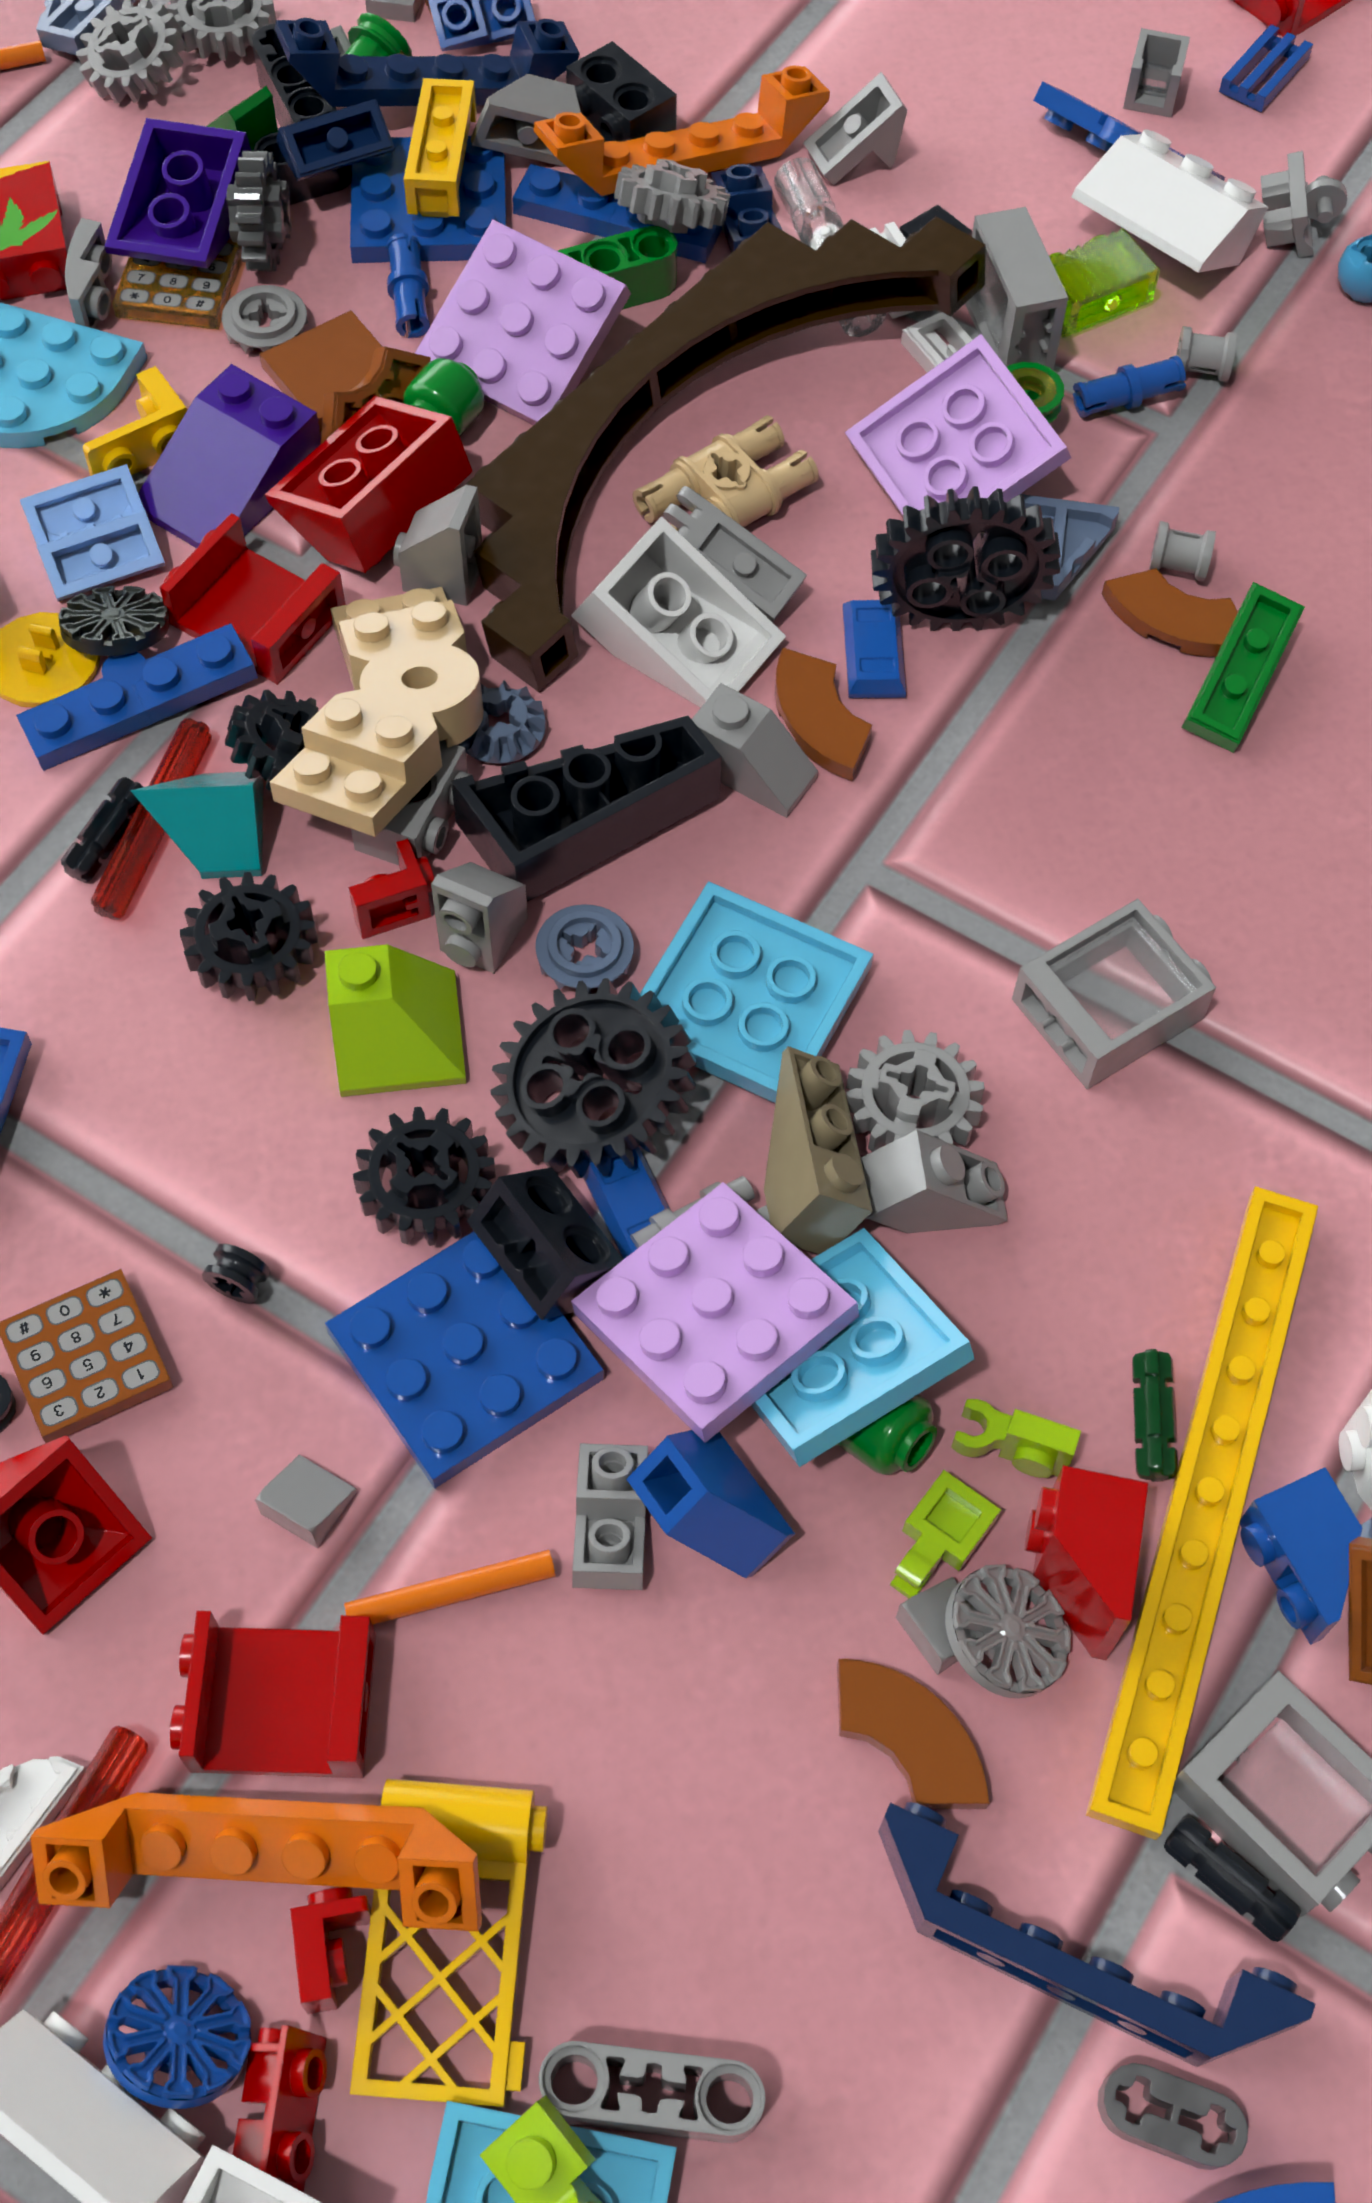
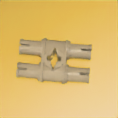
M766 415L750 427L733 436L721 433L713 438L710 445L689 457H678L670 466V471L664 476L634 490L633 501L641 516L646 514L645 520L651 523L662 516L671 503L677 506L681 505L676 495L683 486H687L742 527H745L764 515L772 516L776 514L782 506L784 499L817 482L819 473L811 456L806 458L807 452L804 450L795 452L783 462L767 470L760 468L755 463L758 459L782 448L785 443L783 431L777 422L773 423V418Z

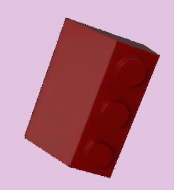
M374 396L273 486L265 496L268 503L327 561L366 573L371 567L377 565L395 545L396 539L401 532L407 533L416 511L454 492L455 488L473 470L452 416Z

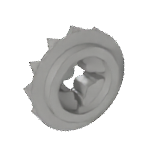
M274 285L254 286L240 291L226 303L222 312V324L229 343L240 344L245 354L257 348L264 352L304 333V325L308 323L306 307L301 298L286 288ZM268 312V316L271 318L270 326L260 327L261 319H264V313Z

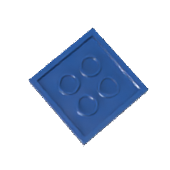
M468 136L459 185L460 215L459 217L449 216L447 218L424 217L419 211L418 215L407 214L403 178L412 137H391L395 147L394 152L352 164L350 226L352 263L389 262L386 248L387 241L399 233H408L409 251L411 250L410 238L412 235L416 236L420 243L421 262L469 260L492 220L506 226L505 153L473 146L470 139L471 136Z
M474 1231L325 1322L328 1334L434 1489L604 1380L603 1368L565 1316L561 1315L541 1321Z

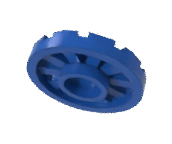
M167 1965L165 1970L155 1971L153 1969L139 1974L122 1992H119L110 2009L104 2027V2054L112 2074L129 2093L154 2106L169 2109H187L198 2107L217 2099L235 2083L248 2057V2051L251 2046V2018L243 2001L239 2002L233 1994L234 1990L219 1976L212 1973L209 1976L197 1972L198 1968L194 1966ZM172 1988L171 2003L160 1989ZM189 1990L201 1994L192 2006H189ZM136 1999H141L148 2010L133 2005L132 2002ZM215 2005H218L224 2011L223 2013L206 2016ZM125 2025L139 2031L125 2034L119 2030V2027ZM231 2032L235 2034L236 2041L218 2035ZM145 2053L146 2057L141 2063H132L130 2065L126 2060V2056ZM210 2057L226 2062L228 2068H218ZM158 2070L169 2074L168 2081L164 2087L153 2082V2076ZM193 2070L202 2085L193 2088L192 2084L186 2079L187 2072Z

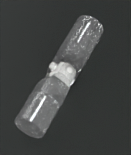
M796 158L792 160L799 178L791 161H788L777 171L774 177V187L800 241L816 250L825 238L834 235L845 224L814 162L808 158ZM886 313L840 320L839 322L846 334L851 337H861L877 330L884 322Z

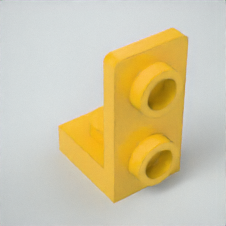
M156 366L136 374L142 398L136 400V406L141 418L83 445L90 476L125 464L128 465L129 471L133 475L155 465L186 414L187 408Z

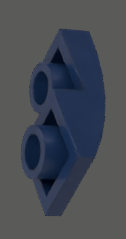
M736 164L724 171L711 172V180L714 181L713 185L725 187V193L730 194L726 218L723 220L722 227L731 253L737 249L744 239L750 238L767 222L782 230L773 211L772 188L761 165Z

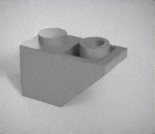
M472 862L437 874L431 883L440 951L445 952L452 961L461 966H477L495 973L528 919L526 885Z
M915 1130L861 1157L873 1210L866 1217L867 1219L905 1233L994 1226L1007 1221L1003 1198L1005 1183L996 1162L919 1130Z

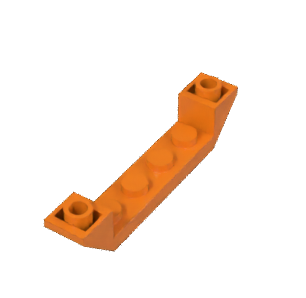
M792 65L785 67L782 71L761 75L758 111L754 114L740 113L734 118L712 123L697 122L688 128L650 132L645 137L622 142H604L603 136L581 112H563L557 114L554 118L534 122V133L560 162L600 196L615 193L618 172H621L622 167L632 168V164L646 168L647 164L656 165L657 159H668L708 173L726 169L736 164H749L780 157L829 101L830 90L806 66Z
M137 1792L39 1827L30 1836L39 1904L111 1908L133 1874L400 1890L403 1927L478 1932L482 1924L477 1853L424 1808Z

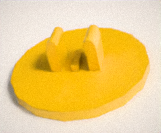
M39 612L18 617L0 628V697L20 707L34 708L90 684L97 675L101 657L79 652L63 641L59 626V613Z

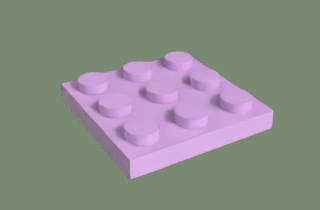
M492 220L415 354L431 357L430 361L444 358L466 364L477 375L485 401L534 425L560 399L565 398L577 388L631 293L626 284Z
M982 334L845 431L855 450L902 516L903 507L906 505L919 511L925 509L924 496L926 495L931 496L938 503L946 501L948 489H953L959 498H967L972 487L978 486L980 498H988L992 492L1000 488L1003 491L1004 502H1008L1071 459L1067 446Z
M724 1182L571 1300L575 1315L705 1443L859 1317L857 1301Z

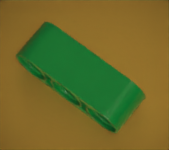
M646 226L557 250L626 284L631 295L623 309L665 298L676 288L677 239L668 229L659 226Z

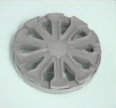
M1006 1564L985 1565L981 1569L969 1574L957 1584L947 1602L945 1614L946 1632L955 1657L973 1680L997 1695L1008 1698H1027L1040 1693L1061 1677L1067 1665V1654L1070 1653L1071 1633L1069 1626L1064 1625L1061 1617L1065 1614L1064 1610L1050 1589L1045 1591L1038 1584L1040 1581L1029 1572L1019 1568L1014 1570L1006 1568ZM981 1583L986 1585L988 1593L981 1587ZM1006 1584L1012 1587V1591H1011V1594H1010V1595H1009V1592H1008V1589H1007ZM1029 1598L1034 1603L1035 1607L1026 1611V1605ZM968 1601L979 1612L970 1610L963 1602ZM1044 1618L1048 1628L1037 1626L1035 1623ZM964 1629L975 1630L977 1640L966 1638ZM1042 1646L1050 1647L1051 1654ZM984 1653L992 1659L989 1669L981 1663L984 1659ZM1011 1663L1017 1678L1016 1682L1012 1681L1009 1673ZM1033 1665L1040 1671L1041 1677L1035 1673Z

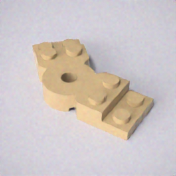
M442 587L432 589L417 588L401 595L375 600L359 599L348 605L331 608L333 627L354 691L336 694L302 727L305 748L270 781L273 801L376 837L441 769L442 759L439 741L446 739L447 748L465 741L479 728L484 714L479 668L475 660L467 653L465 632L452 599H446Z

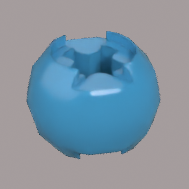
M1372 235L1358 238L1348 245L1338 263V280L1343 291L1350 295L1354 301L1361 303H1372Z

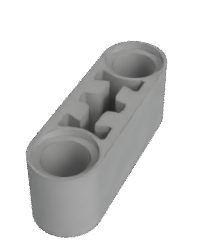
M569 2041L553 2048L543 2060L539 2071V2088L542 2097L546 2095L566 2122L572 2125L720 2143H734L743 2140L754 2131L765 2107V2090L760 2077L750 2066L737 2060ZM572 2062L586 2064L594 2071L598 2079L593 2095L587 2101L577 2105L562 2102L553 2092V2080L556 2073L564 2065ZM608 2066L622 2067L619 2075L620 2085L643 2086L646 2080V2073L655 2072L661 2074L662 2088L677 2092H685V2075L699 2076L693 2101L695 2120L680 2118L685 2100L661 2099L658 2104L657 2113H647L642 2111L641 2097L617 2092L618 2111L605 2110L604 2107L610 2093ZM729 2080L739 2083L745 2088L750 2097V2112L740 2122L733 2124L720 2122L713 2117L708 2109L706 2102L707 2093L715 2084L721 2081Z

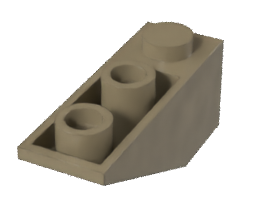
M787 1046L782 1052L764 1194L770 1224L795 1247L821 1254L844 1240L873 1210L839 1064L833 1063L822 1056H814Z

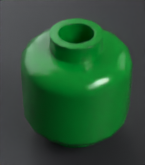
M437 358L427 363L408 385L403 395V402L407 405L452 416L458 434L461 437L483 409L484 393L477 375L469 366L452 359Z
M918 1394L838 1443V1445L876 1473L891 1475L899 1470L909 1472L916 1468L927 1456L937 1436V1428L932 1424L934 1414L931 1403Z

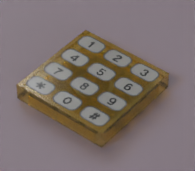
M228 240L208 269L128 257L112 303L115 316L117 318L219 330L222 312L228 302L240 265L241 245Z

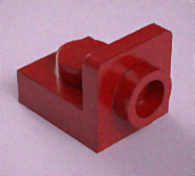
M408 838L396 842L400 871L391 874H377L369 877L363 883L348 887L354 919L362 940L431 917L428 893L432 892L433 871L426 856L415 857Z
M349 1887L330 1888L311 1893L307 1896L308 1905L290 1908L300 2004L308 2015L338 2009L335 1987L349 1985L343 1938L330 1940L329 1932L370 1924L371 1905L367 1896L353 1897L352 1888Z

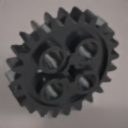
M978 486L972 487L967 498H959L953 489H948L946 501L940 503L931 496L926 495L924 496L925 509L919 511L906 505L903 507L904 521L897 519H888L886 521L887 534H876V549L871 550L870 553L873 590L879 591L880 604H891L894 617L909 613V625L912 626L922 622L924 619H928L930 631H936L944 622L951 623L952 631H960L963 623L971 622L973 627L980 631L983 628V621L989 618L997 624L1003 625L1005 624L1004 613L1010 611L1020 616L1025 614L1024 601L1040 604L1042 602L1041 590L1053 589V575L1060 573L1059 558L1061 555L1058 533L1054 532L1052 518H1042V510L1039 504L1025 509L1024 496L1021 494L1008 502H1004L1003 491L1000 488L992 492L988 498H980Z
M604 978L599 985L597 993L592 994L584 981H578L575 998L567 1000L565 995L559 989H556L553 994L555 1007L547 1010L535 1002L531 1006L537 1020L532 1025L517 1020L513 1023L521 1038L519 1042H501L499 1047L510 1059V1062L493 1065L492 1071L503 1084L496 1086L490 1091L492 1097L501 1107L495 1112L496 1118L506 1130L508 1129L506 1135L518 1149L523 1148L522 1151L532 1163L536 1165L543 1160L548 1168H553L557 1175L568 1163V1167L575 1176L583 1178L589 1163L593 1162L604 1177L609 1176L612 1158L619 1156L630 1169L634 1167L633 1149L640 1146L651 1154L656 1153V1146L651 1138L656 1131L666 1135H674L676 1131L668 1121L667 1116L669 1113L684 1114L688 1112V1106L678 1093L695 1089L696 1084L686 1070L696 1065V1059L690 1049L686 1047L691 1042L690 1037L682 1024H678L679 1020L669 1005L662 1007L655 993L651 990L641 997L633 982L628 981L620 992L617 993L610 980ZM587 1036L581 1044L571 1047L574 1041L580 1037ZM643 1052L636 1061L624 1064L633 1054ZM549 1061H556V1062H559L561 1065L552 1064V1063H548V1062H549ZM625 1089L630 1090V1091H641V1092H639L638 1094H632V1093H629V1092H625ZM561 1090L557 1098L551 1102L544 1103L550 1094ZM617 1107L614 1114L609 1118L598 1121L602 1113L607 1109Z

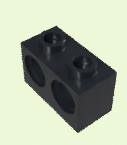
M613 41L566 66V83L574 85L581 113L603 136L604 142H622L645 137L650 132L676 130L677 94Z
M552 1167L498 1177L467 1220V1223L541 1321L573 1313L574 1309L571 1300L624 1260Z

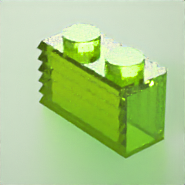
M1121 228L1117 233L1113 231L1109 236L1105 234L1098 235L1089 242H1086L1082 247L1078 245L1074 250L1069 248L1065 254L1056 252L1049 255L1068 296L1061 331L1062 338L1153 302L1160 269L1124 228Z

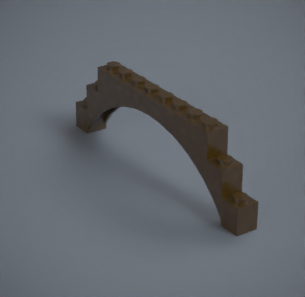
M937 216L918 232L912 233L901 247L853 219L849 220L834 235L825 238L816 250L769 222L763 225L750 238L744 239L735 251L714 269L707 271L697 284L677 301L669 304L659 317L640 333L631 337L621 350L606 363L598 366L583 383L568 396L560 399L545 416L530 429L518 435L507 449L488 465L480 468L475 476L466 483L467 485L478 487L480 522L484 527L492 531L483 540L481 545L474 550L483 588L501 600L493 606L488 616L481 621L491 658L539 692L579 656L571 620L564 616L563 612L565 573L572 539L585 504L602 473L624 443L659 407L693 381L728 360L771 340L810 327L853 317L891 312L939 310L951 317L985 286L986 244Z

